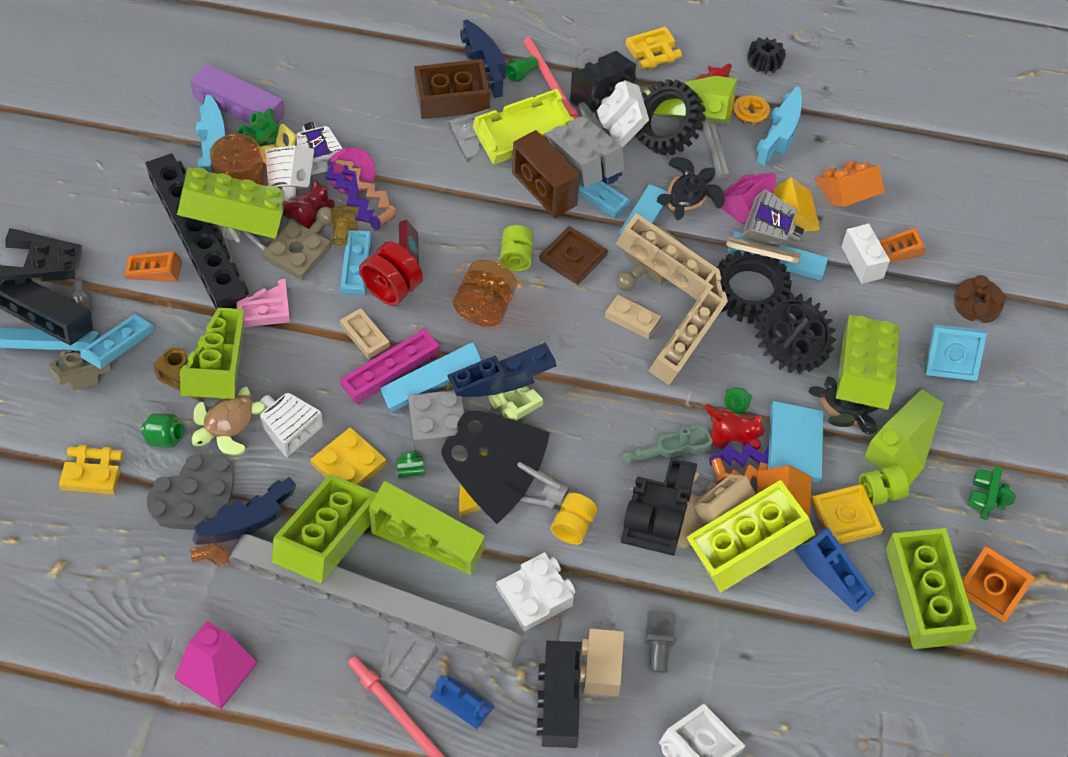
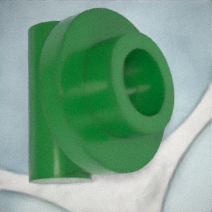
M739 387L727 389L724 398L725 406L735 413H742L749 408L752 395Z
M417 451L401 453V458L396 459L398 478L425 475L423 456H417Z

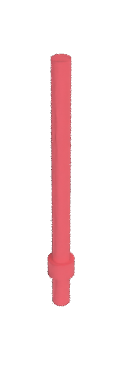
M526 37L523 42L531 56L537 58L538 68L551 90L558 89L562 96L561 101L570 117L574 119L580 117L577 110L570 105L532 38Z
M357 656L352 657L348 664L361 678L360 683L366 690H371L429 757H445L380 683L381 678L373 670L370 671Z

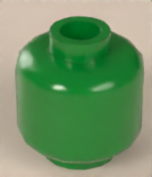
M153 413L143 423L141 432L149 446L173 448L182 440L184 426L175 414Z

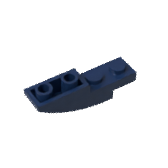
M468 19L463 20V30H460V38L462 43H466L467 59L483 60L488 86L492 91L493 97H503L506 61L501 51L485 31Z
M545 342L501 361H498L496 355L448 374L447 377L456 396L481 397L505 393L534 383L533 376L552 369L557 365L554 356Z
M288 477L283 482L280 480L274 482L267 489L268 492L262 497L259 495L253 497L246 506L240 499L233 504L230 502L226 503L217 511L218 515L211 520L205 518L196 525L192 541L196 545L222 543L239 539L243 534L249 535L266 527L279 518L282 510L280 504L293 495L296 484Z

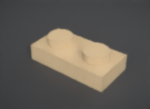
M620 295L616 296L605 312V318L647 339L650 338L661 322L660 315Z
M361 308L340 319V326L368 360L390 348L387 338Z

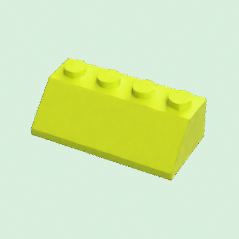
M780 480L686 538L721 593L815 536V532L809 517Z

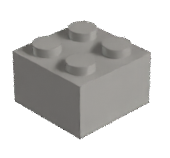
M454 390L408 395L414 451H417V456L441 454V449L449 437L455 436L458 432L457 423L464 414L462 397L456 396ZM457 445L452 448L451 453L467 450L463 446Z

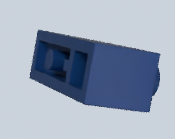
M828 527L815 529V536L795 547V551L817 578L854 612L858 611L875 593Z

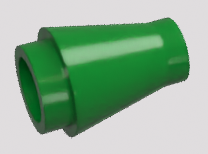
M530 56L509 61L508 65H506L507 78L512 82H520L534 69L538 68L537 58Z

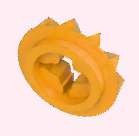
M744 95L735 101L733 113L736 114L738 120L742 119L744 124L751 122L754 126L756 122L762 124L765 119H768L770 106L766 100L759 96ZM749 106L751 107L752 111L755 112L754 114L750 113V111L748 110Z

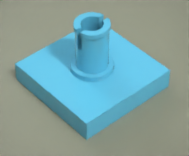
M934 324L925 374L977 381L987 337L986 330Z

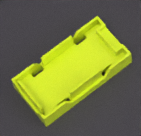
M558 89L537 95L535 98L530 97L507 105L501 113L494 110L475 117L473 129L493 165L512 159L513 142L535 130L544 137L545 132L557 126L563 125L566 127L568 122L574 120L573 117H570L561 101L562 96Z

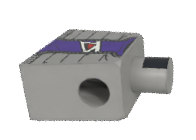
M764 189L754 199L741 237L779 247L788 238L798 242L803 235L804 228L793 224L797 213L796 209Z

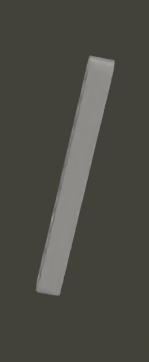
M248 534L241 535L229 557V562L240 570L499 666L512 667L523 641L522 637L514 631L339 567H335L322 584L272 563L273 543Z

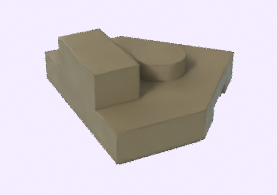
M61 350L60 357L52 361L49 369L50 374L60 385L68 383L73 390H78L99 384L98 375L110 372V363L99 369L81 358L80 353L72 350Z

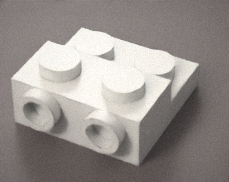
M625 80L615 86L614 92L610 97L602 100V105L597 110L603 127L609 130L611 138L622 147L649 121L639 86Z
M546 553L521 564V570L496 582V588L524 632L573 606L575 589L569 579L563 581L559 575L561 569L557 560L554 557L549 559Z
M705 704L668 728L659 742L665 757H736L745 748V745Z

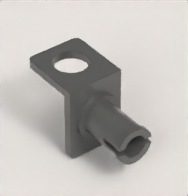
M652 610L647 613L645 643L652 645L649 671L668 672L669 647L674 646L677 637H674L675 613ZM664 618L667 620L669 629L666 633L658 634L654 631L652 624L655 619Z

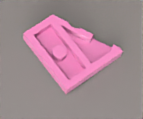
M285 279L279 280L278 286L268 291L263 288L253 296L236 302L237 309H244V328L290 322Z

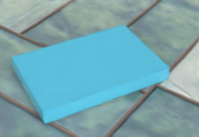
M773 401L770 407L768 469L790 465L810 475L811 481L819 483L822 479L823 411Z

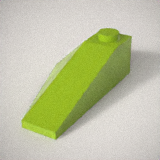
M711 76L682 82L694 90L703 101L702 105L705 106V112L702 113L706 118L705 121L701 122L730 125L738 79ZM649 89L643 91L648 95L650 94ZM680 99L666 100L656 108L653 115L684 119L686 115L685 104Z
M921 389L871 440L864 458L880 469L894 465L901 466L910 486L924 469L944 403Z

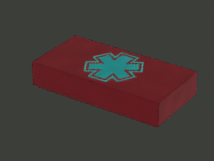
M406 219L399 222V245L405 248L419 264L418 232Z

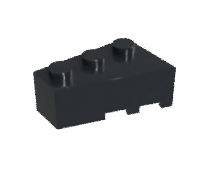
M613 51L598 59L599 62L595 64L591 62L586 63V68L581 70L578 68L572 69L570 102L577 107L579 103L584 102L594 113L602 105V100L611 96L619 82L625 80L634 83L637 64L618 51Z
M546 640L544 663H539L538 681H544L543 690H538L537 708H543V717L537 718L536 736H542V747L577 748L582 642Z

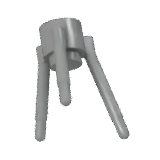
M218 225L221 231L220 238L230 255V259H228L230 264L233 263L228 239L240 243L239 236L241 232L263 251L266 250V246L252 233Z
M519 462L517 464L519 468L546 484L542 493L546 500L524 496L520 502L542 505L553 509L555 504L561 506L570 487L555 481L540 470L537 472Z

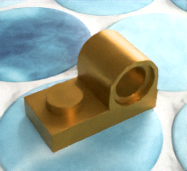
M178 347L165 351L153 364L157 379L180 391V370L183 365L186 366L188 363V356L186 351ZM189 396L197 401H200L203 398Z

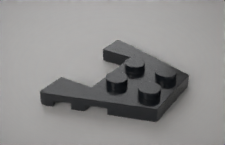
M9 228L5 238L6 248L29 249L24 267L0 265V285H2V281L15 280V284L26 283L28 278L41 277V282L75 279L82 255V245Z

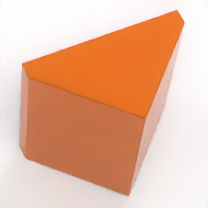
M790 465L757 472L756 494L781 480L810 519V475Z
M986 545L962 582L967 598L1005 623L1036 576Z

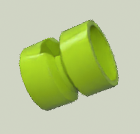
M512 225L503 230L500 264L506 270L520 272L531 266L534 234L529 228L522 225Z
M899 465L883 468L881 472L874 470L860 474L859 484H863L872 506L885 504L887 500L893 502L905 499L909 495L908 479L904 470Z

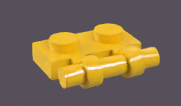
M666 26L626 38L625 45L634 59L644 58V60L638 61L640 70L645 68L653 69L658 64L665 62L669 64L675 62V59L682 57L680 49H671L675 47L676 41ZM662 52V54L654 56L655 53Z
M79 444L78 447L69 446L67 456L77 457L76 462L64 463L59 481L60 490L115 495L120 469L119 466L111 464L112 460H123V450H113V447L103 446L102 449L89 448V445ZM89 458L101 459L100 464L87 463Z

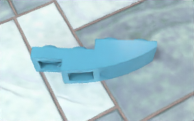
M796 86L791 93H787L782 101V105L776 107L772 112L771 119L773 122L768 137L762 139L756 149L759 152L758 163L765 166L775 152L785 155L789 149L801 114L802 94L800 87Z
M206 95L204 104L200 105L201 120L196 123V134L200 136L203 157H199L198 167L205 169L207 172L215 173L217 164L227 165L228 145L221 112L212 96Z

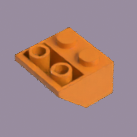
M857 161L847 162L843 164L841 169L830 168L822 171L823 175L815 177V182L832 206L845 207L885 193L879 165H870L868 161L858 164Z

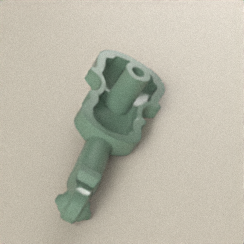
M692 425L688 428L683 427L680 429L679 434L670 433L669 435L660 436L657 446L642 450L639 448L635 452L625 453L622 456V460L624 463L630 464L633 460L641 462L658 456L672 458L685 452H692L694 454L706 452L712 447L711 434L702 425Z

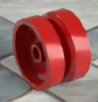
M392 241L384 242L375 251L374 255L367 257L359 266V274L369 291L380 301L390 306H397L406 298L408 292L414 291L423 281V273L415 258L405 248Z

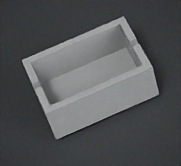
M585 116L568 122L566 127L563 125L557 126L545 132V137L556 151L561 152L565 160L578 170L580 174L579 184L583 188L603 180L600 157L603 160L604 177L609 178L625 170L623 147Z

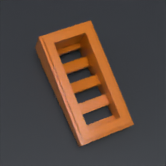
M916 227L879 240L890 260L889 263L925 255V245ZM902 244L904 249L900 250L898 245ZM893 246L895 252L891 253L889 247Z
M175 251L129 255L124 276L126 279L178 281L182 262ZM138 263L141 264L140 270H137Z

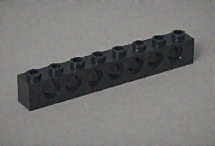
M173 153L145 162L149 179L215 309H237L236 302L246 298V295H249V291L245 282L239 281L238 277L240 275L235 263L230 264L228 260L230 255L227 247L220 245L221 238L218 230L211 228L210 225L212 223L177 215L185 180L184 174H186L182 162L176 161Z

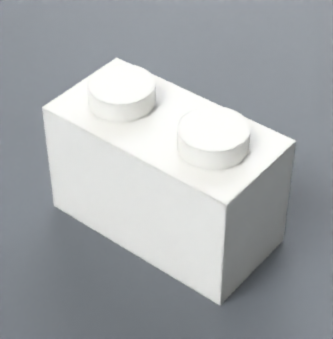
M870 224L847 229L841 248L861 284L883 279L890 260Z

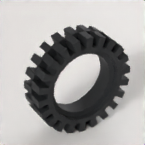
M667 79L665 84L662 81L656 82L657 89L653 85L648 87L649 95L645 92L642 93L649 121L636 133L635 137L657 154L659 152L661 155H667L668 152L670 155L676 154L675 149L679 152L685 150L683 144H686L688 147L693 144L689 140L691 137H694L696 140L700 135L695 131L696 129L703 130L704 126L700 121H705L706 116L702 113L705 112V106L702 105L703 101L694 90L679 80H674L673 82ZM669 99L682 100L685 104L686 115L680 128L671 135H655L652 131L651 119L656 108Z
M740 250L735 251L734 257L728 254L726 259H722L719 262V266H717L722 278L720 281L723 292L726 293L728 300L721 311L724 312L728 309L727 316L730 318L735 313L738 314L737 321L742 322L743 317H748V323L753 324L754 318L762 312L761 309L773 298L777 299L781 294L786 298L790 293L792 280H790V272H786L787 267L783 263L779 266L780 259L774 258L771 261L768 256L762 257L756 253L751 255V252L744 251V255L741 254ZM752 271L760 273L770 280L774 293L761 301L745 300L733 292L729 281L740 272Z

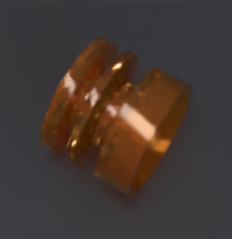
M230 134L221 137L213 144L210 149L213 173H224L235 179H248L256 184L264 185L265 173L261 149L256 140L244 134Z
M489 260L474 261L466 270L462 284L459 286L458 292L453 299V306L459 315L473 324L483 327L499 325L508 309V303L511 301L517 288V281L506 267Z

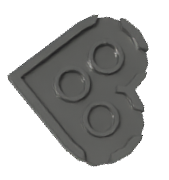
M212 454L191 455L186 459V464L182 467L179 476L157 478L147 496V508L151 517L163 527L195 530L196 525L205 518L211 520L218 515L217 511L228 502L231 503L234 488L233 470L229 465L228 459Z

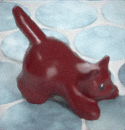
M314 180L310 191L282 202V205L285 207L283 216L287 219L296 218L300 225L309 229L315 222L317 211L322 207L333 209L335 203L333 200L327 199V187L320 185L317 180Z

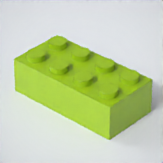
M188 167L177 215L276 239L283 214L282 202L284 201L285 191L272 185H259L248 179H235L224 173L215 174L207 172L200 167Z
M849 314L842 338L836 399L889 409L896 386L899 341L898 324Z
M329 474L274 536L272 563L322 584L371 524L369 506L377 493Z
M940 528L892 533L885 549L913 649L969 643L977 628L947 529Z

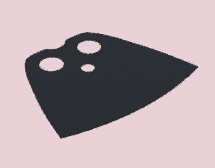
M467 411L457 423L458 432L455 436L449 437L441 449V454L452 474L470 497L498 524L517 505L535 478L519 468L517 464L521 462L538 472L547 448L550 433L502 416L480 411ZM476 420L482 424L483 432L481 435L474 436L468 432L467 425L470 421ZM457 445L466 448L468 452L467 459L464 461L455 460L451 453L452 448ZM481 447L488 449L487 456L480 454L479 450Z

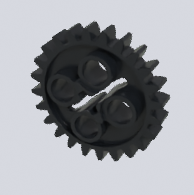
M789 293L786 298L781 294L777 299L773 298L761 309L762 312L757 316L759 322L755 325V328L761 331L755 335V338L762 339L758 347H765L767 349L763 356L771 355V364L776 361L780 362V370L788 366L789 373H792L795 369H797L799 374L805 370L811 372L815 367L819 368L823 362L830 358L829 354L834 350L831 345L836 341V338L830 335L836 329L828 326L833 320L825 319L824 316L828 311L820 312L818 310L820 303L813 306L811 304V297L803 301L802 294H799L796 298H794L793 293ZM789 313L793 314L796 320L793 319ZM807 318L808 322L796 334L795 338L788 344L787 348H783L784 343L796 331V328L803 322V320ZM809 329L814 332L815 336L810 333ZM775 330L779 331L782 337L778 336ZM795 346L801 350L802 354L796 350Z

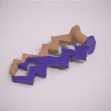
M336 160L335 164L345 169L342 174H332L333 162H329L325 180L337 181L334 189L348 190L350 192L346 206L359 207L356 220L370 223L371 227L377 231L384 223L397 216L396 209L389 204L386 190L375 191V184L359 181L361 168H352V161ZM345 175H352V181H344ZM358 190H367L366 199L357 198ZM369 199H380L377 209H385L386 211L377 217L373 216L374 210H367Z

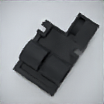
M671 458L664 482L639 476L636 478V487L633 488V496L628 503L625 513L621 543L675 556L687 505L691 497L697 463Z

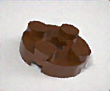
M978 275L975 278L966 279L958 285L954 295V306L957 312L967 320L974 321V319L983 320L982 323H989L1000 316L1007 298L995 283L989 281L986 276ZM978 297L983 299L984 303L981 301L976 302L975 298Z

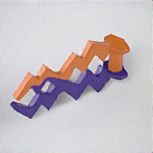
M747 443L741 453L727 444L722 452L711 456L709 463L710 466H713L716 474L717 485L730 475L726 473L722 460L729 466H731L734 460L744 467L748 458H752L759 463L758 470L749 464L743 476H746L750 483L751 478L757 480V472L768 469L769 444L763 454ZM732 469L731 474L741 475L735 469Z

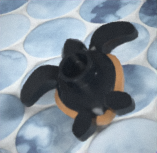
M674 157L669 161V166L679 170L683 175H679L672 180L668 193L659 195L657 203L668 205L669 210L674 212L673 215L676 220L683 219L684 212L700 207L707 197L712 199L718 209L724 205L722 189L715 184L707 185L715 177V168H705L699 172V175H696L693 163L689 159Z
M830 376L825 380L824 386L826 388L818 386L809 388L808 392L820 398L824 409L831 416L828 419V423L838 427L859 426L862 432L866 434L876 433L877 424L868 413L878 410V407L836 399L837 382Z

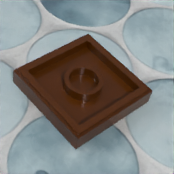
M568 226L539 255V261L576 285H579L607 256L608 250Z

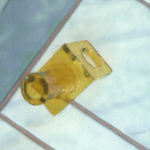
M339 205L338 209L331 208L334 230L331 239L332 244L339 247L346 246L349 230H358L360 221L356 220L359 207Z

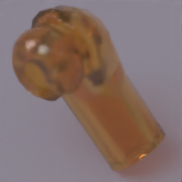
M216 543L190 549L193 563L205 559L217 566H225L229 563L230 553Z

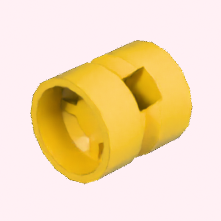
M578 493L567 494L561 504L560 512L556 514L550 526L551 532L563 542L580 545L588 532V526L593 522L598 512L596 504L584 495Z

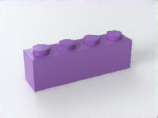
M206 64L190 80L193 97L204 102L206 95H211L219 110L225 111L237 119L250 123V116L255 110L264 113L268 108L274 110L273 118L276 123L285 115L282 98L209 64Z

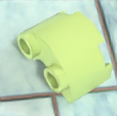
M527 386L488 396L489 402L494 409L499 408L503 417L516 421L543 405V399L534 389L529 390Z

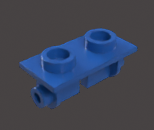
M449 674L446 677L441 675L435 683L437 688L430 695L432 699L476 730L494 709L492 704Z

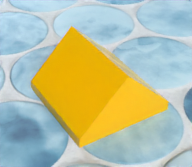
M793 177L777 185L774 189V195L796 209L797 213L793 224L804 228V232L819 231L820 226L811 191Z

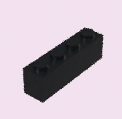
M30 278L26 280V283L15 284V280H6L0 285L1 310L70 346L93 330L89 309L34 282Z

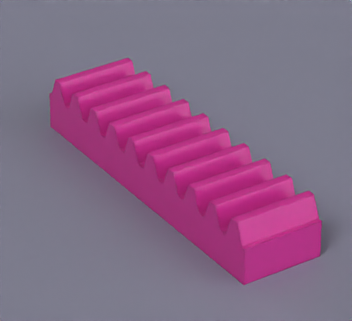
M423 329L341 378L340 386L354 403L359 405L363 398L369 399L371 393L377 394L379 389L389 382L395 381L398 377H403L406 372L411 373L414 367L419 369L422 362L427 364L432 356L437 358L440 352V345Z

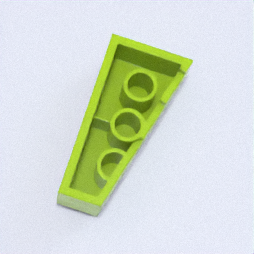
M218 308L207 325L206 333L204 336L201 335L197 348L191 352L188 357V363L186 366L183 365L180 370V396L235 399L244 337V309Z
M385 480L369 506L372 534L468 575L472 574L485 549V535L481 534L480 531L466 526Z

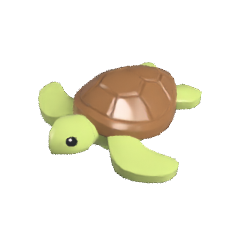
M248 387L240 389L235 399L219 401L208 412L203 402L198 403L194 409V422L203 428L195 431L192 436V444L194 446H203L208 444L214 437H217L218 447L223 453L231 456L243 454L246 451L245 446L233 441L231 436H235L245 429L252 414L257 415L266 410L265 405L260 402L253 403Z

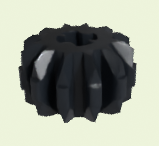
M758 37L756 41L751 43L747 53V61L750 63V68H756V72L764 71L765 74L768 71L775 73L777 69H781L786 56L783 43H777L776 38L770 40L766 37L763 40Z

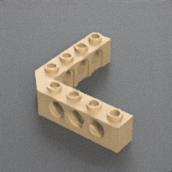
M636 213L624 228L616 245L697 300L648 370L661 381L670 385L728 300L726 293L723 292L720 281L722 278L719 269Z

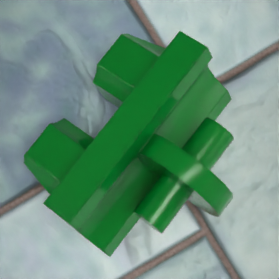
M268 108L264 113L255 110L249 119L251 127L241 125L237 129L238 140L246 143L248 152L252 153L253 148L260 147L266 142L276 143L279 127L273 118L275 114L273 109Z
M995 465L992 472L978 468L975 473L973 485L984 488L986 491L984 493L973 489L969 497L968 506L981 511V519L988 520L990 511L995 508V503H998V509L1004 510L1006 505H1011L1015 502L1016 495L1012 490H1009V484L1003 483L1001 488H999L1003 467Z

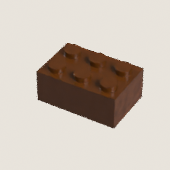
M482 59L414 66L415 89L421 119L490 112V91Z
M537 130L514 141L512 174L554 219L576 207L580 174L574 166H571L565 160L563 154L559 151L557 152L545 136L543 137Z

